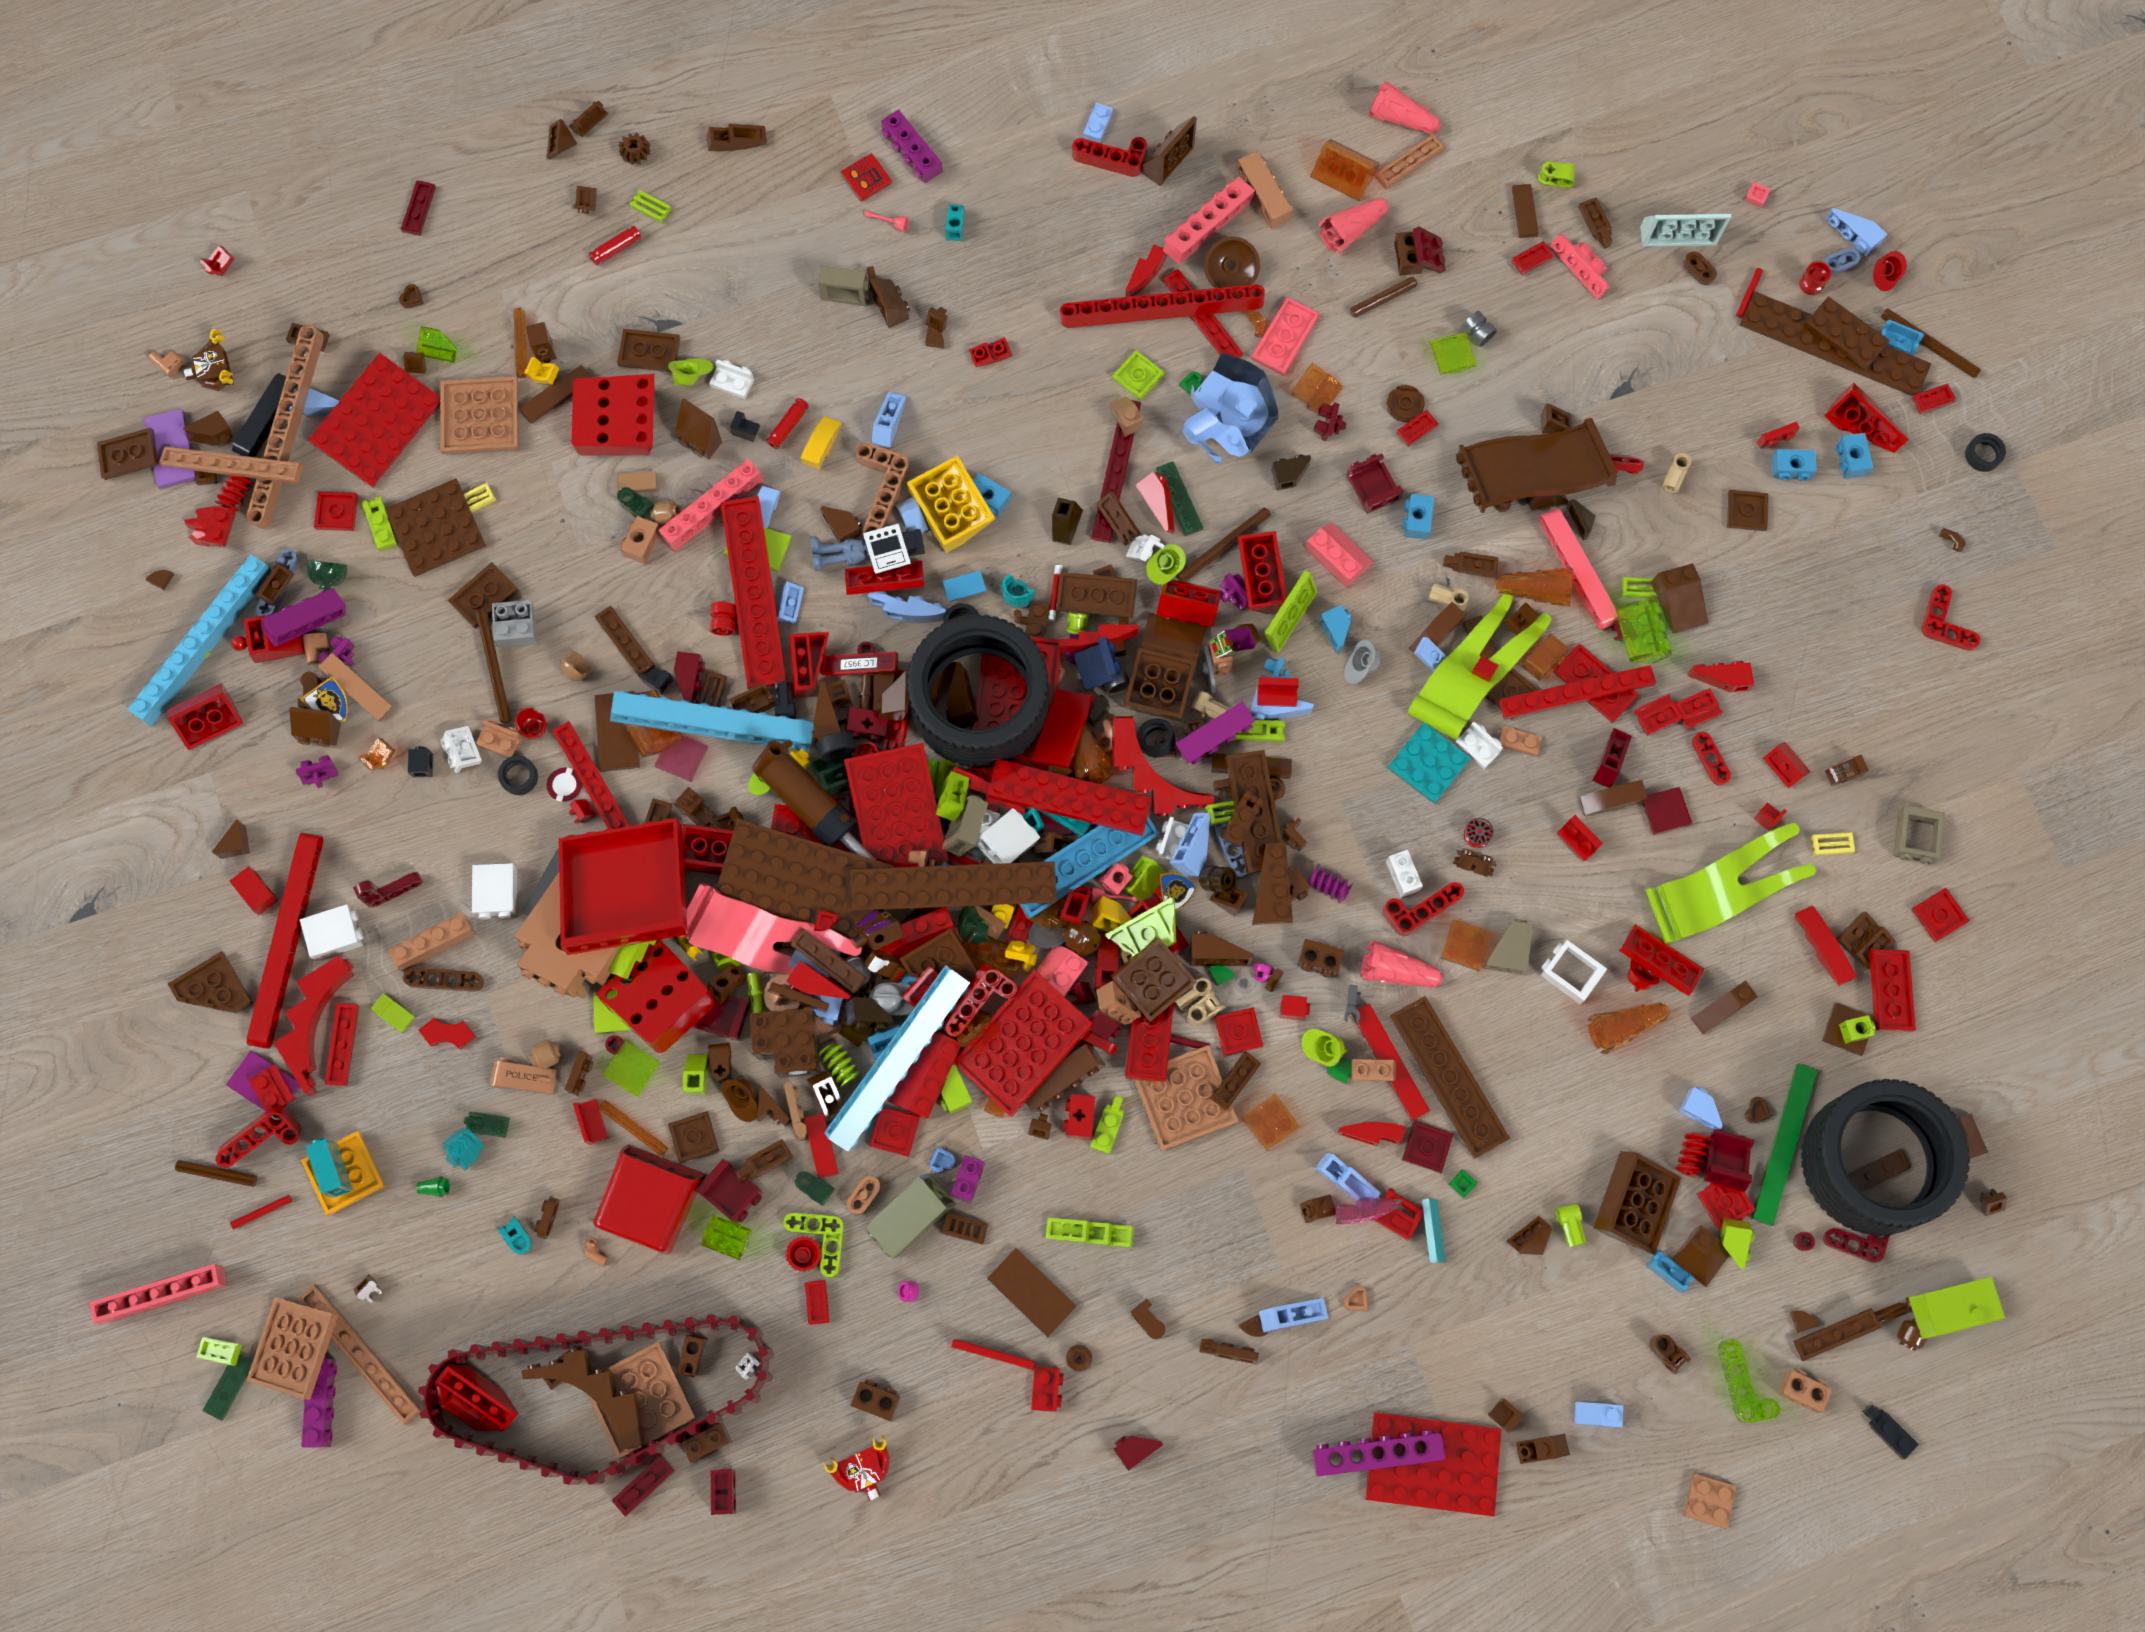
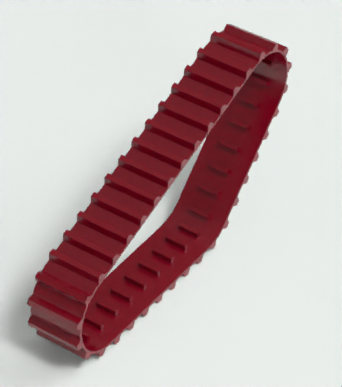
M714 1314L707 1315L705 1322H700L693 1317H687L683 1325H679L678 1322L672 1320H665L663 1327L660 1328L649 1322L643 1323L641 1330H637V1328L629 1325H623L620 1333H616L615 1330L600 1328L599 1334L596 1336L594 1333L583 1330L578 1332L577 1338L559 1333L555 1341L552 1338L536 1336L534 1343L524 1339H514L512 1346L508 1343L496 1341L492 1343L491 1349L489 1346L472 1344L469 1352L451 1349L448 1351L447 1359L443 1360L439 1365L431 1364L428 1367L431 1375L426 1385L418 1389V1393L424 1396V1409L419 1414L422 1419H429L433 1425L434 1437L454 1439V1447L473 1449L476 1447V1454L480 1456H494L498 1454V1462L516 1463V1461H519V1468L522 1470H537L541 1468V1476L547 1478L561 1475L563 1476V1483L567 1485H579L582 1480H586L589 1485H600L605 1482V1476L609 1474L611 1476L624 1475L626 1473L625 1466L629 1464L631 1466L645 1464V1456L648 1454L653 1456L664 1454V1446L667 1444L680 1446L681 1442L684 1441L685 1435H697L703 1432L704 1425L708 1423L710 1425L723 1423V1415L727 1413L736 1416L741 1414L742 1406L749 1401L758 1403L761 1400L759 1392L763 1388L764 1383L772 1382L773 1376L768 1372V1360L774 1357L772 1350L765 1348L761 1341L764 1333L760 1329L744 1327V1320L734 1315H731L728 1320H721L720 1317ZM731 1325L730 1329L737 1331L738 1327L743 1328L749 1333L746 1338L749 1341L754 1340L759 1350L756 1356L760 1358L761 1364L759 1373L756 1372L755 1374L758 1378L751 1390L746 1389L744 1391L746 1395L736 1402L734 1400L727 1401L728 1406L717 1412L714 1410L708 1411L709 1416L697 1422L695 1420L689 1421V1426L678 1432L675 1430L669 1431V1437L659 1442L652 1440L648 1442L649 1447L638 1453L637 1451L629 1452L630 1457L618 1463L617 1461L609 1462L610 1467L599 1473L598 1470L590 1471L591 1476L588 1477L578 1476L580 1471L577 1470L568 1472L559 1469L556 1462H550L549 1465L538 1462L535 1455H528V1458L514 1454L516 1450L514 1448H507L505 1451L493 1447L495 1443L493 1441H485L484 1444L472 1440V1434L464 1433L463 1436L453 1431L454 1427L447 1425L442 1416L443 1412L439 1406L437 1387L435 1386V1380L448 1364L463 1365L466 1363L465 1360L476 1357V1360H486L485 1356L498 1354V1357L504 1358L507 1357V1353L518 1351L521 1355H528V1350L541 1349V1352H549L550 1347L558 1346L568 1350L570 1345L582 1343L585 1347H592L591 1342L605 1341L606 1344H613L614 1339L626 1338V1341L631 1342L634 1341V1337L645 1335L649 1339H655V1334L669 1333L670 1336H676L677 1331L690 1330V1333L695 1334L697 1329L709 1327L713 1331H719L718 1326Z

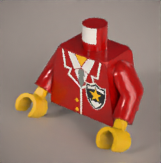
M882 1435L881 1442H876L875 1437H873L872 1447L836 1463L835 1458L830 1457L833 1462L831 1465L828 1466L823 1462L825 1470L832 1475L839 1485L848 1491H855V1493L865 1490L869 1501L881 1496L876 1484L885 1480L884 1476L888 1473L890 1456L886 1447L885 1436Z

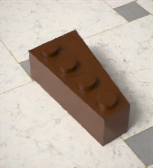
M1084 1044L1063 1059L1026 1101V1104L1032 1112H1043L1050 1107V1102L1060 1100L1066 1095L1065 1092L1077 1088L1085 1079L1097 1074L1100 1069L1106 1066L1105 1062L1093 1045Z

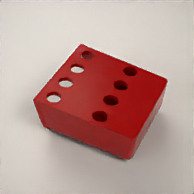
M655 373L577 378L574 380L571 443L578 455L649 456L653 447Z
M661 939L656 940L655 945H648L641 962L635 961L629 975L632 977V982L629 985H623L622 981L624 978L615 975L595 993L612 1013L657 1053L667 1051L704 1017L715 1004V999L707 987ZM662 948L663 954L659 957H654V950ZM640 963H648V967L644 971H638ZM611 990L617 991L615 998L607 999L608 992Z
M628 1144L619 1152V1157L593 1224L604 1232L668 1255L675 1245L698 1193L696 1189L700 1186L706 1174ZM635 1154L639 1157V1159L634 1158L630 1155ZM650 1162H656L658 1166L650 1164ZM669 1169H675L677 1174L669 1171Z

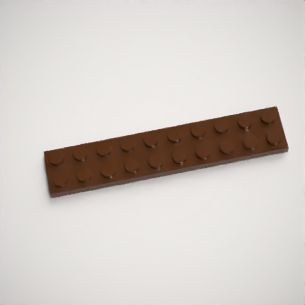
M1754 291L1739 326L1910 396L1920 393L1932 363L1886 345L1871 365L1864 370L1804 326L1812 314Z
M1055 861L851 869L852 910L1057 902Z

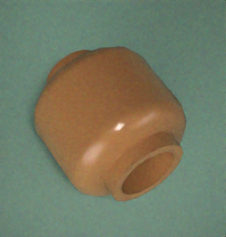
M671 500L658 502L654 505L653 511H651V518L659 527H663L677 516L681 510L679 505Z
M546 1039L533 1045L531 1049L532 1054L529 1055L533 1066L538 1065L540 1069L544 1070L559 1063L562 1053L556 1041L552 1042Z

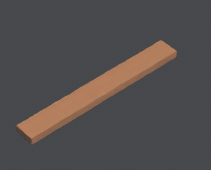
M166 446L159 461L162 467L297 484L304 468L301 463Z
M316 1284L312 1285L298 1298L302 1305L338 1315L331 1339L403 1425H407L422 1411Z

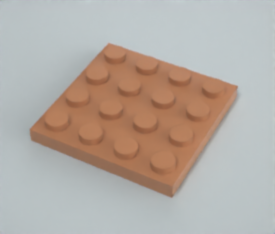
M517 376L440 381L442 454L519 450Z
M1209 1045L1168 1060L1166 1082L1134 1079L1161 1152L1239 1122L1232 1104L1225 1111L1210 1098L1222 1082V1078Z
M275 1297L246 1381L310 1400L338 1315Z
M660 1341L606 1369V1372H613L616 1396H618V1392L631 1390V1394L636 1393L638 1395L645 1446L649 1444L648 1442L657 1440L668 1434L669 1431L675 1430L696 1419ZM588 1395L618 1460L629 1455V1452L644 1447L619 1450L616 1433L608 1416L600 1405Z

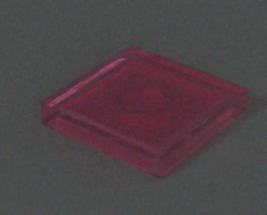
M671 731L654 766L659 770L692 782L708 747Z

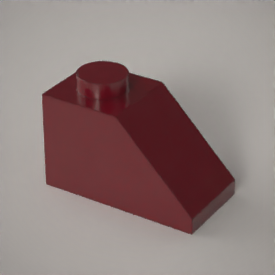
M1099 1009L1089 1019L1094 1023L1090 1030L1106 1040L1111 1039V1037L1115 1039L1122 1031L1120 1026L1123 1023L1101 1012Z
M1124 1435L1115 1442L1117 1447L1113 1450L1129 1471L1163 1446L1161 1441L1133 1436L1126 1438Z

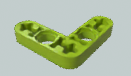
M803 1213L787 1214L783 1220V1225L789 1232L823 1235L820 1271L827 1278L837 1276L840 1271L843 1221L836 1216ZM792 1217H795V1220L798 1222H803L802 1217H806L804 1221L805 1230H801L802 1225H795L794 1228H791V1225L787 1224V1222L791 1221ZM814 1218L818 1219L820 1223L818 1229L810 1230L808 1222ZM823 1219H827L826 1224H833V1221L836 1220L840 1228H836V1231L832 1232V1228L825 1227L826 1231H822L824 1226ZM830 1241H835L838 1244V1250L834 1253H829L826 1249ZM825 1255L830 1257L837 1256V1260H832V1265L836 1269L832 1270L831 1274L824 1270V1267L829 1265V1259H825Z

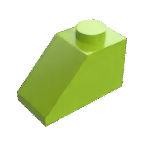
M955 1064L952 1065L941 1092L943 1099L940 1100L944 1111L949 1110L950 1114L973 1104Z

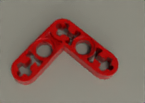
M1945 584L1938 585L1931 593L1922 625V633L1927 638L1967 651L1975 649L1980 644V636L1976 632L1945 622L1952 591ZM1943 591V595L1945 596L1941 599L1940 602H1938V600L1940 599L1939 592ZM1932 608H1940L1942 614L1940 616L1935 615L1932 612ZM1930 625H1933L1934 632H1931ZM1948 630L1953 631L1956 638H1948L1946 632ZM1969 637L1973 642L1971 645L1969 644V640H1967Z

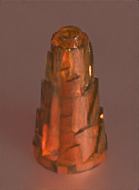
M1554 568V570L1501 574V578L1497 577L1496 589H1500L1499 593L1514 595V597L1533 599L1535 602L1551 603L1554 606L1570 607L1573 568Z
M1086 720L1072 762L1076 779L1088 782L1093 781V783L1100 784L1114 775L1115 767Z
M1658 1002L1612 1012L1596 1013L1588 1018V1021H1592V1024L1588 1025V1030L1597 1049L1600 1047L1604 1049L1600 1053L1609 1054L1623 1047L1625 1043L1632 1041L1635 1037L1654 1029L1655 1026L1666 1021L1670 1012L1667 1005Z

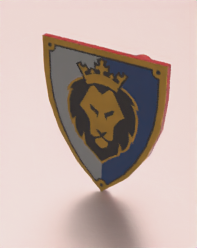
M333 675L300 697V700L309 709L330 711L338 721L346 722L348 712L347 698L341 685Z
M1175 872L1158 874L1160 888L1154 890V895L1161 896L1162 902L1174 897L1175 911H1178L1189 902L1197 887L1182 874Z

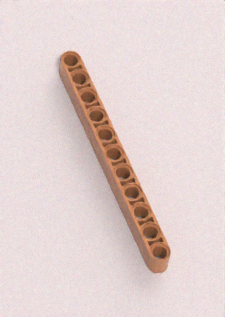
M310 324L304 325L299 331L263 459L289 462L324 338L323 334ZM256 480L247 512V519L258 528L265 529L271 524L283 483L281 481L272 480L270 484H267L268 480ZM267 496L266 501L262 503L263 498ZM261 515V519L257 521L258 516Z

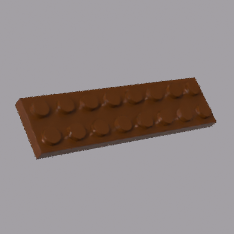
M1426 996L1391 1014L1389 1017L1473 1159L1510 1139L1509 1135Z

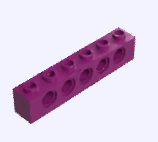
M1435 1430L1422 1431V1436L1415 1437L1413 1432L1401 1434L1400 1439H1393L1392 1435L1382 1436L1378 1442H1372L1371 1438L1359 1439V1444L1350 1445V1441L1337 1442L1338 1447L1329 1448V1444L1316 1445V1450H1311L1315 1477L1445 1460L1441 1433L1435 1434ZM1418 1441H1422L1425 1444V1451L1421 1454L1415 1450V1444ZM1396 1444H1401L1404 1447L1402 1456L1395 1455L1394 1446ZM1376 1446L1380 1447L1383 1451V1456L1380 1459L1374 1458L1372 1454ZM1354 1449H1358L1362 1454L1359 1462H1355L1351 1458V1453ZM1333 1452H1337L1341 1457L1337 1465L1330 1462V1455Z

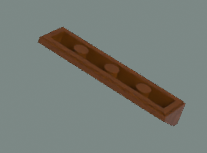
M1213 753L1211 772L1228 774L1225 756L1231 754ZM1266 757L1270 777L1291 778L1292 759Z

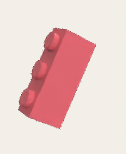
M1334 523L1320 528L1307 541L1305 548L1346 588L1374 563Z
M1058 946L1051 948L1036 971L1066 998L1069 991L1073 989V985L1078 982L1088 968V962L1073 951Z

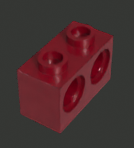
M710 1470L711 1515L736 1514V1470Z

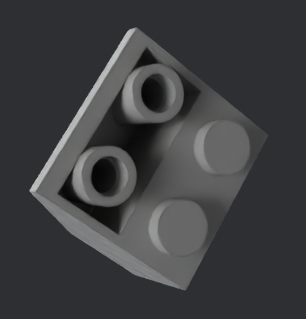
M532 600L492 604L493 640L498 648L538 645L537 623Z

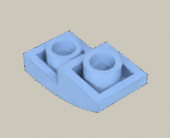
M762 486L757 496L760 498L764 527L768 528L773 510H776L781 491Z

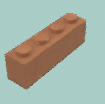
M1256 151L1238 159L1237 171L1242 180L1255 190L1253 199L1270 228L1291 220L1293 207L1289 201H1286L1282 187H1278L1275 182L1276 179L1273 172L1268 170L1265 158L1261 157L1259 152Z
M461 912L389 948L388 951L395 966L403 972L476 935V932L469 918Z

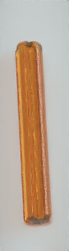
M520 307L513 310L515 367L517 378H526L525 311Z
M607 1101L601 1103L599 1106L600 1111L657 1154L663 1156L667 1152L668 1147L610 1103Z

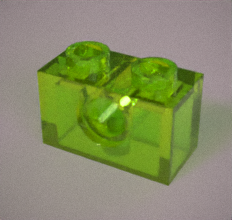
M712 1215L705 1228L701 1246L741 1260L748 1247L752 1229Z

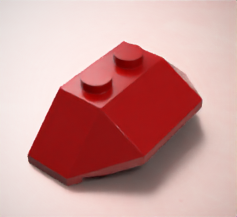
M448 1364L435 1380L441 1407L476 1431H505L518 1415L507 1394L470 1367Z

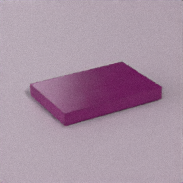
M250 1050L226 1086L265 1111L248 1079L272 1067V1064ZM280 1070L295 1095L300 1088L299 1084L294 1078Z

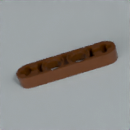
M410 968L403 975L404 983L412 988L476 992L481 990L484 985V979L481 975L468 971ZM413 973H415L417 977H423V981L415 979L412 983L409 977H412ZM437 974L439 977L438 982L433 985L429 984L428 979L430 975ZM453 975L458 976L459 982L455 986H450L448 983L449 978ZM475 977L479 981L472 987L470 983L464 982V979L472 981Z

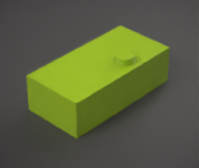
M1992 1277L1908 1297L1922 1339L2005 1319Z

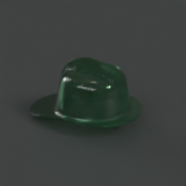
M965 906L959 914L957 929L963 945L970 943L978 945L981 942H988V922L979 916L975 906Z

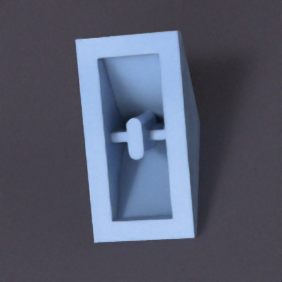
M913 497L895 505L907 531L921 529L922 534L928 531L921 509Z

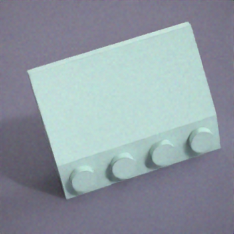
M1731 214L1654 215L1645 217L1640 226L1642 247L1717 245L1731 219Z

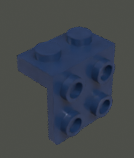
M1105 636L1098 639L1099 645L1082 650L1074 655L1083 686L1086 690L1122 678L1120 672L1122 667L1114 653L1116 652L1113 641H1110Z

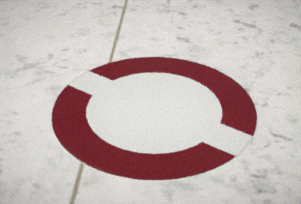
M559 768L552 772L547 780V791L557 801H570L577 797L582 789V782L572 768Z

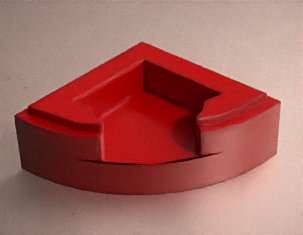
M819 910L814 931L830 929L837 922L839 915Z

